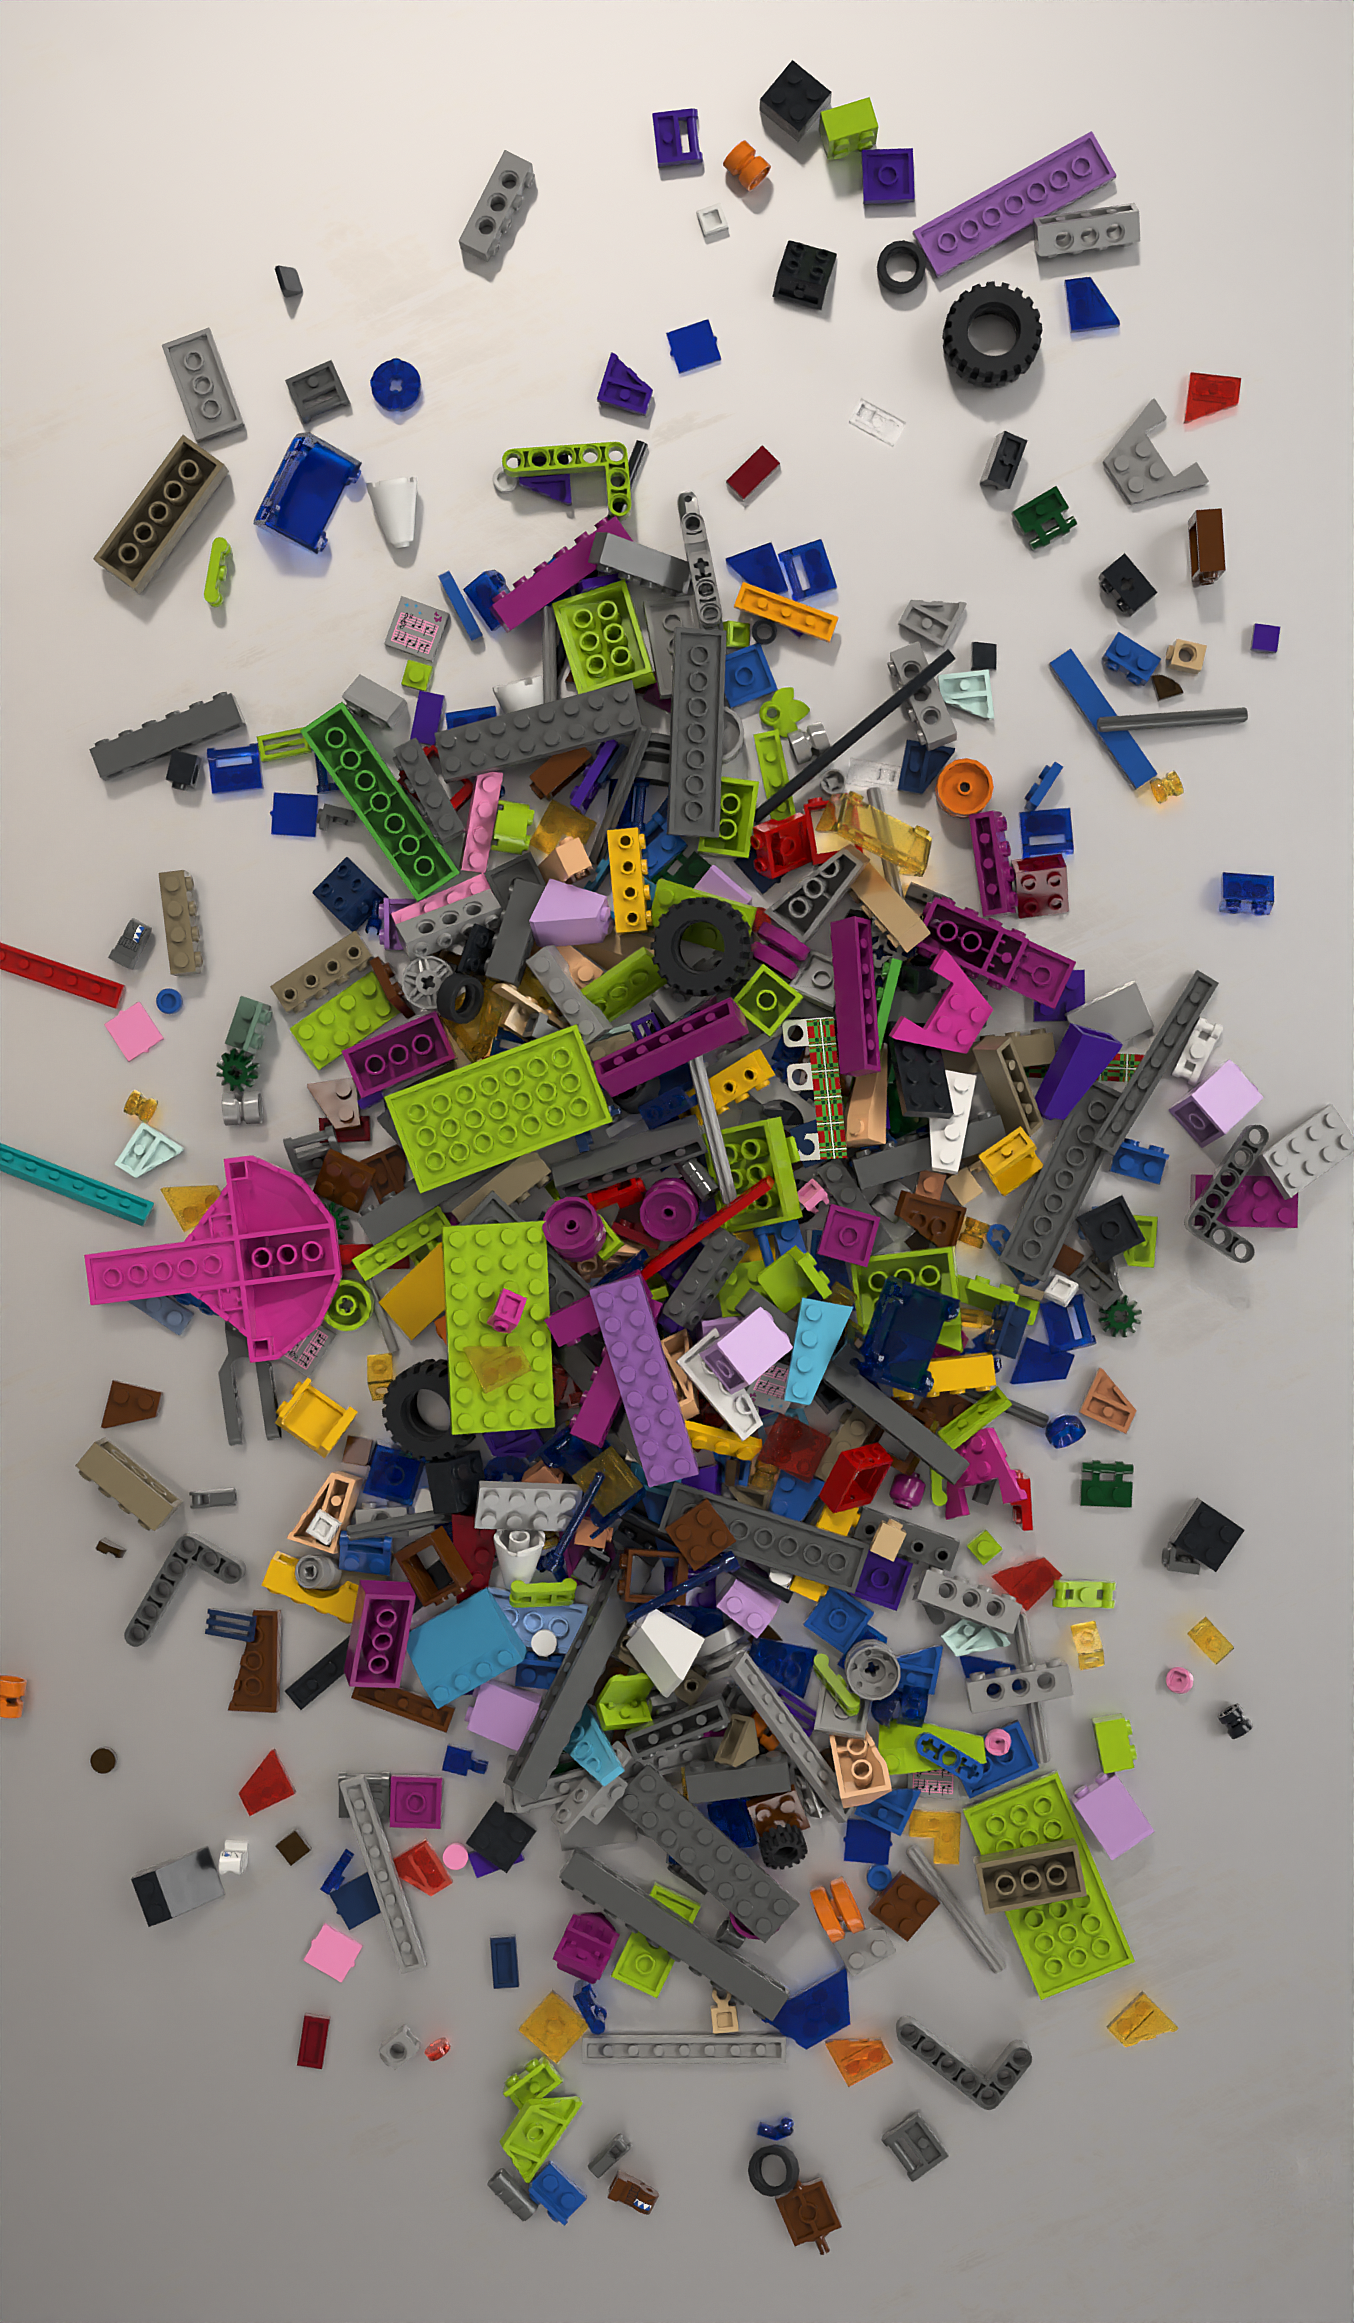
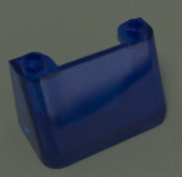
M310 432L298 433L291 441L255 515L253 524L312 554L322 552L328 542L326 532L323 530L344 487L350 485L351 482L356 483L361 475L359 468L362 462Z
M892 1275L889 1276L881 1290L865 1336V1342H863L860 1350L865 1357V1362H861L858 1359L859 1374L872 1381L926 1398L934 1384L932 1374L927 1370L943 1323L950 1322L958 1316L960 1300Z

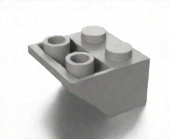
M361 674L342 695L346 702L345 706L349 708V711L360 717L366 714L369 716L368 719L371 720V723L383 730L386 726L393 729L407 704L404 698Z

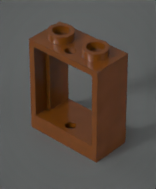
M1222 508L1196 510L1188 520L1192 582H1199V585L1214 584V581L1218 580L1226 571Z
M586 747L553 755L529 776L532 782L529 785L531 790L540 800L545 797L548 802L551 801L576 779L589 763H594L593 756Z
M891 1395L890 1399L908 1413L926 1422L924 1426L933 1434L936 1433L941 1422L934 1419L935 1413L924 1407L921 1411L913 1407L915 1402L911 1399L899 1400V1398ZM875 1424L864 1446L878 1443L885 1431ZM886 1450L893 1459L891 1467L903 1474L913 1475L920 1462L917 1456L909 1452L904 1461Z
M443 1526L409 1543L393 1554L424 1607L432 1603L435 1606L442 1604L449 1599L448 1595L451 1593L454 1597L467 1589L466 1584L474 1579ZM431 1545L454 1581L439 1590L417 1555L418 1552Z
M624 1547V1553H621L619 1557L622 1579H618L617 1595H620L621 1600L625 1602L686 1606L689 1563L680 1551ZM633 1556L674 1558L671 1596L630 1593Z

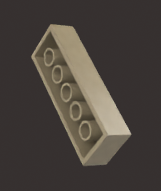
M182 435L93 560L138 594H141L228 474L229 470L227 467L185 435Z

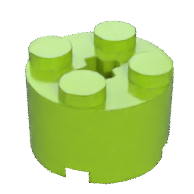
M499 800L498 806H502V810L496 812L492 840L497 841V843L491 846V850L522 855L523 851H528L530 835H526L527 826H531L533 823L534 810L529 809V804Z
M356 1279L341 1280L324 1320L332 1327L341 1331H352L365 1325L374 1312V1298L370 1289L362 1281ZM345 1298L353 1302V1306L350 1307L351 1312H349L348 1308L342 1307V1304L346 1302Z

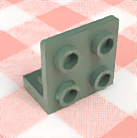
M241 996L225 1044L254 1054L256 1049L260 1050L265 1037L261 1035L265 1025H269L272 1018L271 1006Z

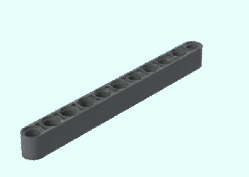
M750 1288L734 1309L744 1318L752 1311L762 1307L763 1310L771 1314L773 1322L779 1330L787 1334L790 1344L793 1346L797 1323L758 1292ZM831 1357L821 1380L941 1477L955 1485L970 1463L859 1373L856 1377L852 1376L834 1364Z

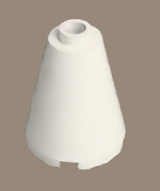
M408 477L383 480L375 483V487H373L372 482L366 483L368 494L387 543H393L394 548L409 546L408 541H412L414 536L417 477H411L410 482H408Z
M542 675L512 681L507 685L503 686L502 684L492 688L504 714L544 704Z
M497 1529V1532L494 1534V1545L504 1585L508 1590L511 1589V1584L515 1580H521L525 1584H530L545 1544V1534L543 1531Z

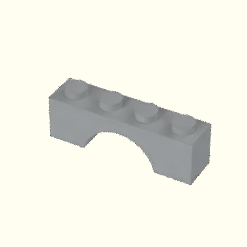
M555 945L543 947L526 961L570 1025L578 1024L585 1045L596 1042L613 1029L600 1008L591 1003L579 990L571 977L568 963Z
M772 1065L770 1066L775 1075L768 1079L770 1084L758 1092L755 1088L748 1091L762 1105L772 1101H786L793 1104L802 1114L804 1123L816 1119L815 1102L810 1098L807 1101L799 1096L801 1090H791L788 1084L786 1085L779 1079L782 1074Z

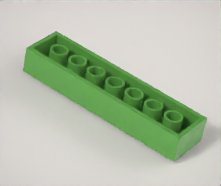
M339 703L300 730L417 902L423 900L461 873L439 840L434 838L428 824L354 716L345 706V703Z

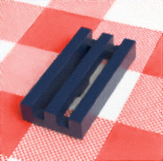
M216 1608L208 1609L207 1614H209V1618L206 1620L208 1628L205 1629V1634L246 1642L254 1641L257 1616ZM216 1615L250 1621V1625L216 1620ZM215 1626L248 1631L249 1634L215 1629Z

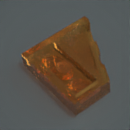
M881 2037L827 2039L825 2041V2045L848 2087L893 2063V2059Z

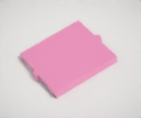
M137 1002L125 1011H119L118 1016L104 1024L128 1062L143 1052L148 1053L149 1048L164 1039L140 1002Z
M324 1923L316 1939H312V1946L303 1961L342 1983L350 1967H354V1961L363 1945Z

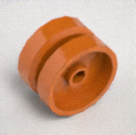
M968 758L955 760L948 764L937 778L935 786L936 801L940 808L951 817L969 818L971 814L980 813L991 799L994 788L992 776L988 769L977 760ZM961 784H966V788H969V791L962 792L960 790Z
M843 1876L830 1881L832 1899L823 1886L810 1890L816 1915L833 1944L845 1939V1929L842 1921L845 1922L848 1930L853 1934L866 1929L858 1906Z

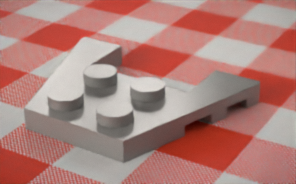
M1155 398L1150 401L1103 461V465L1130 505L1160 498L1167 494L1186 491L1197 486L1201 487L1209 482L1197 462L1178 475L1173 476L1146 435V432L1167 418Z

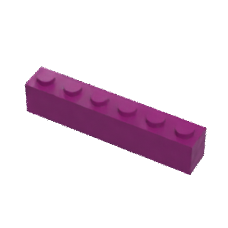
M607 516L594 525L597 529L590 535L585 531L574 539L576 545L568 550L566 546L554 554L556 559L550 564H547L546 561L542 562L533 569L535 575L529 579L523 576L512 584L515 589L510 593L506 594L505 591H502L492 599L494 604L489 609L506 633L510 632L596 569V565L588 563L596 532H608L633 541L616 516L611 520Z
M853 916L831 922L830 938L832 942L840 1074L858 1077L881 1072L871 920Z
M729 997L594 1061L597 1080L608 1094L614 1097L748 1034L745 1015L732 997Z
M651 1299L649 1305L655 1325L657 1326L664 1305ZM606 1345L601 1354V1357L604 1359L600 1367L596 1366L590 1380L593 1381L589 1391L585 1390L581 1397V1410L579 1414L573 1415L569 1424L571 1435L599 1448H602L623 1402Z

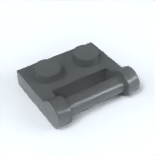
M332 360L285 380L304 424L310 422L311 418L342 404L343 406L351 404ZM334 389L337 390V396L310 408H305L304 402Z
M333 1125L325 1127V1130L294 1139L291 1137L283 1139L293 1171L303 1179L319 1175L330 1148L342 1153ZM324 1140L329 1141V1144L298 1153L295 1150L296 1148Z
M339 1772V1818H350L339 1785L340 1782L364 1774ZM391 1773L365 1774L369 1785H382V1791H371L379 1818H390Z
M918 2112L894 2130L888 2131L881 2138L884 2145L891 2148L908 2171L907 2176L911 2181L917 2180L949 2156ZM903 2137L922 2163L915 2165L897 2140Z

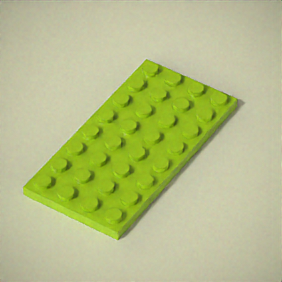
M578 1024L384 1097L420 1193L613 1122Z
M546 1221L441 1226L450 1426L452 1435L555 1427L551 1332L544 1321L550 1315L547 1240L542 1229ZM503 1288L527 1298L518 1326L511 1333L498 1332L493 1329V1326L487 1324V1320L492 1315L500 1291Z
M1057 1770L962 1809L981 1855L1074 1838L1077 1844L1087 1896L1004 1911L1040 2000L1135 1962Z

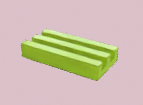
M304 727L256 736L261 761L268 762L312 753V748L304 736L301 739L266 746L263 744L265 741L302 734L300 730ZM301 744H304V745H305V747H303V748H298V749H294V750H289V751H284V752H279V753H274V754H269V755H266V754H265L266 751H271V750H276V749H281V748H286V747H291V746H296V745H301Z

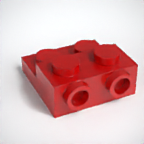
M799 812L780 821L771 819L753 827L754 835L750 837V842L756 850L757 859L754 860V867L760 875L773 879L812 862L805 814Z
M635 1177L588 1193L587 1198L596 1211L615 1203L621 1209L644 1200L642 1193L646 1192V1188L642 1178Z
M1011 1469L1015 1470L1018 1476L1016 1481L1020 1489L1025 1490L1028 1498L1009 1503L1010 1505H1016L1012 1506L1013 1521L1022 1531L1033 1530L1030 1478L1024 1472H1021L1020 1469Z

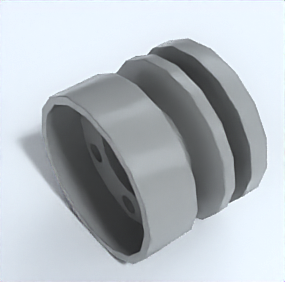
M423 956L413 960L405 968L402 976V990L406 998L416 1007L428 1011L437 1010L436 999L440 985L446 977L455 973L454 968L446 961L434 956ZM433 976L435 987H428L426 990V984L423 980L425 978L430 979Z
M732 1618L698 1634L705 1640L697 1653V1657L710 1655V1658L702 1664L704 1670L713 1668L707 1673L709 1681L730 1677L728 1668L738 1653L745 1652L751 1647L750 1641L737 1643V1640L745 1634V1631ZM747 1651L754 1661L757 1658L755 1651Z
M866 1639L854 1644L847 1652L844 1661L845 1674L851 1689L858 1696L868 1700H881L891 1695L898 1687L901 1678L900 1665L893 1650L886 1643L876 1639ZM869 1662H873L875 1665L874 1672L866 1669Z

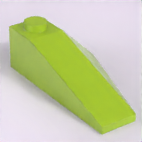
M907 1717L879 1720L878 1751L887 1764L889 1775L944 1769L919 1754L915 1749V1739L923 1732L935 1735L972 1757L980 1764L987 1763L983 1736L955 1729L951 1730L935 1724L915 1721ZM931 1738L928 1741L923 1740L921 1742L924 1746L922 1751H925L927 1748L934 1751L936 1754L933 1758L936 1759L939 1749L930 1743ZM946 1751L943 1754L942 1761L945 1765H951L955 1762L956 1755L953 1751ZM962 1757L961 1764L959 1765V1767L967 1766L962 1763V1761L965 1759L964 1757Z

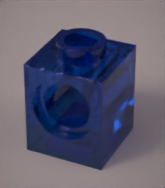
M903 1685L898 1705V1724L922 1728L927 1712L929 1689Z

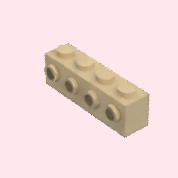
M868 863L851 885V890L848 894L856 904L862 902L861 909L869 919L873 916L876 918L873 922L882 933L885 931L889 933L886 937L893 946L897 948L900 945L907 953L931 933L918 915L879 872Z

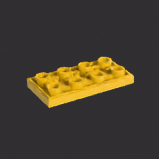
M442 1242L378 1302L411 1341L445 1310Z

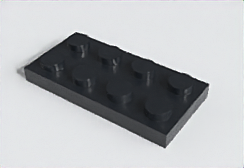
M889 1021L886 1025L902 1115L950 1119L954 1112L941 1048L892 1038L889 1034L897 1022ZM915 1023L916 1025L920 1026L921 1028H923L924 1025H925V1024H922V1023Z

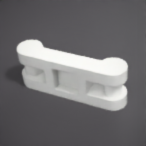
M1199 1016L1171 1072V1076L1184 1078L1192 1086L1196 1085L1213 1046L1223 1029V1026L1215 1023L1213 1025L1206 1022L1207 1019ZM1201 1031L1209 1034L1206 1041L1198 1037ZM1186 1061L1194 1064L1192 1071L1184 1068Z

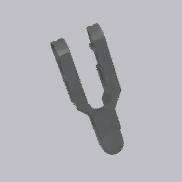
M685 491L679 494L677 507L686 557L691 573V584L700 629L718 626L719 630H724L722 609L704 519L700 515L696 495L692 491ZM690 525L699 526V528L694 531L687 529ZM702 586H706V593L702 594Z
M225 1321L228 1355L218 1375L229 1445L235 1446L243 1445L240 1429L242 1418L238 1415L236 1401L238 1390L234 1363L239 1357H249L247 1337L240 1333L231 1323ZM270 1361L255 1362L266 1438L268 1441L278 1440L282 1437L281 1427L275 1424L279 1415L276 1414L278 1402L272 1363Z

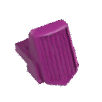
M602 1913L573 1914L554 1953L553 1960L557 1961L558 1969L594 1984L597 1980H600L620 1934L616 1933L614 1926Z

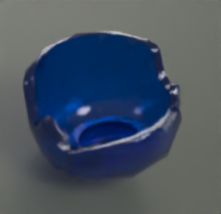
M1067 1413L1053 1417L1046 1425L1045 1436L1049 1444H1052L1056 1449L1067 1447L1077 1442L1086 1433L1081 1420L1077 1416Z
M896 1688L891 1695L881 1700H872L871 1714L873 1719L889 1729L890 1721H893L892 1715L900 1701L902 1692Z

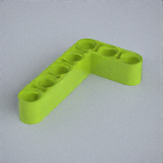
M620 442L514 448L507 450L502 456L503 470L510 477L605 471L609 515L611 518L616 516L619 521H623L631 513L628 453L624 444ZM612 451H619L623 457L620 461H613L609 458V454ZM586 453H594L597 456V460L593 463H587L583 459ZM567 454L572 458V461L567 465H562L558 462L559 456ZM537 456H542L546 459V463L538 467L532 463V460ZM510 458H517L521 464L517 468H510L507 465V461ZM620 476L625 480V483L621 487H615L611 484V479ZM616 502H623L627 509L624 512L618 513L614 511L612 506Z

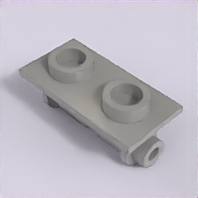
M793 1768L796 1775L794 1776L795 1784L801 1790L804 1798L803 1807L811 1817L822 1818V1814L830 1811L799 1768Z

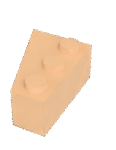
M573 836L558 842L560 846L555 848L538 865L546 885L550 878L571 885L595 873L579 837L573 839Z
M685 1328L661 1340V1345L683 1418L688 1420L700 1414L697 1387L675 1362L693 1347L690 1335Z
M342 1471L332 1472L314 1497L307 1511L300 1517L296 1527L289 1533L287 1539L332 1554L340 1552V1534L342 1530L346 1531L347 1526H350L364 1478ZM320 1509L342 1522L329 1545H325L306 1532Z

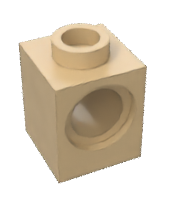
M1176 639L1173 645H1168L1165 656V660H1169L1167 668L1197 675L1202 669L1207 645ZM1179 651H1187L1191 656V660L1189 662L1181 661Z
M966 1166L959 1167L958 1175L945 1173L948 1178L945 1179L944 1183L960 1206L965 1205L983 1193V1190Z
M890 1518L888 1522L881 1520L870 1544V1551L894 1562L907 1534L902 1529L903 1524Z

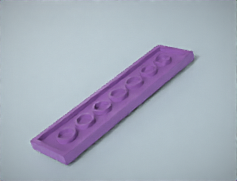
M1091 131L917 228L912 234L935 276L939 278L1032 226L1033 218L1050 216L1114 180L1117 175Z
M641 1275L590 1288V1295L648 1486L653 1487L698 1475L700 1471Z

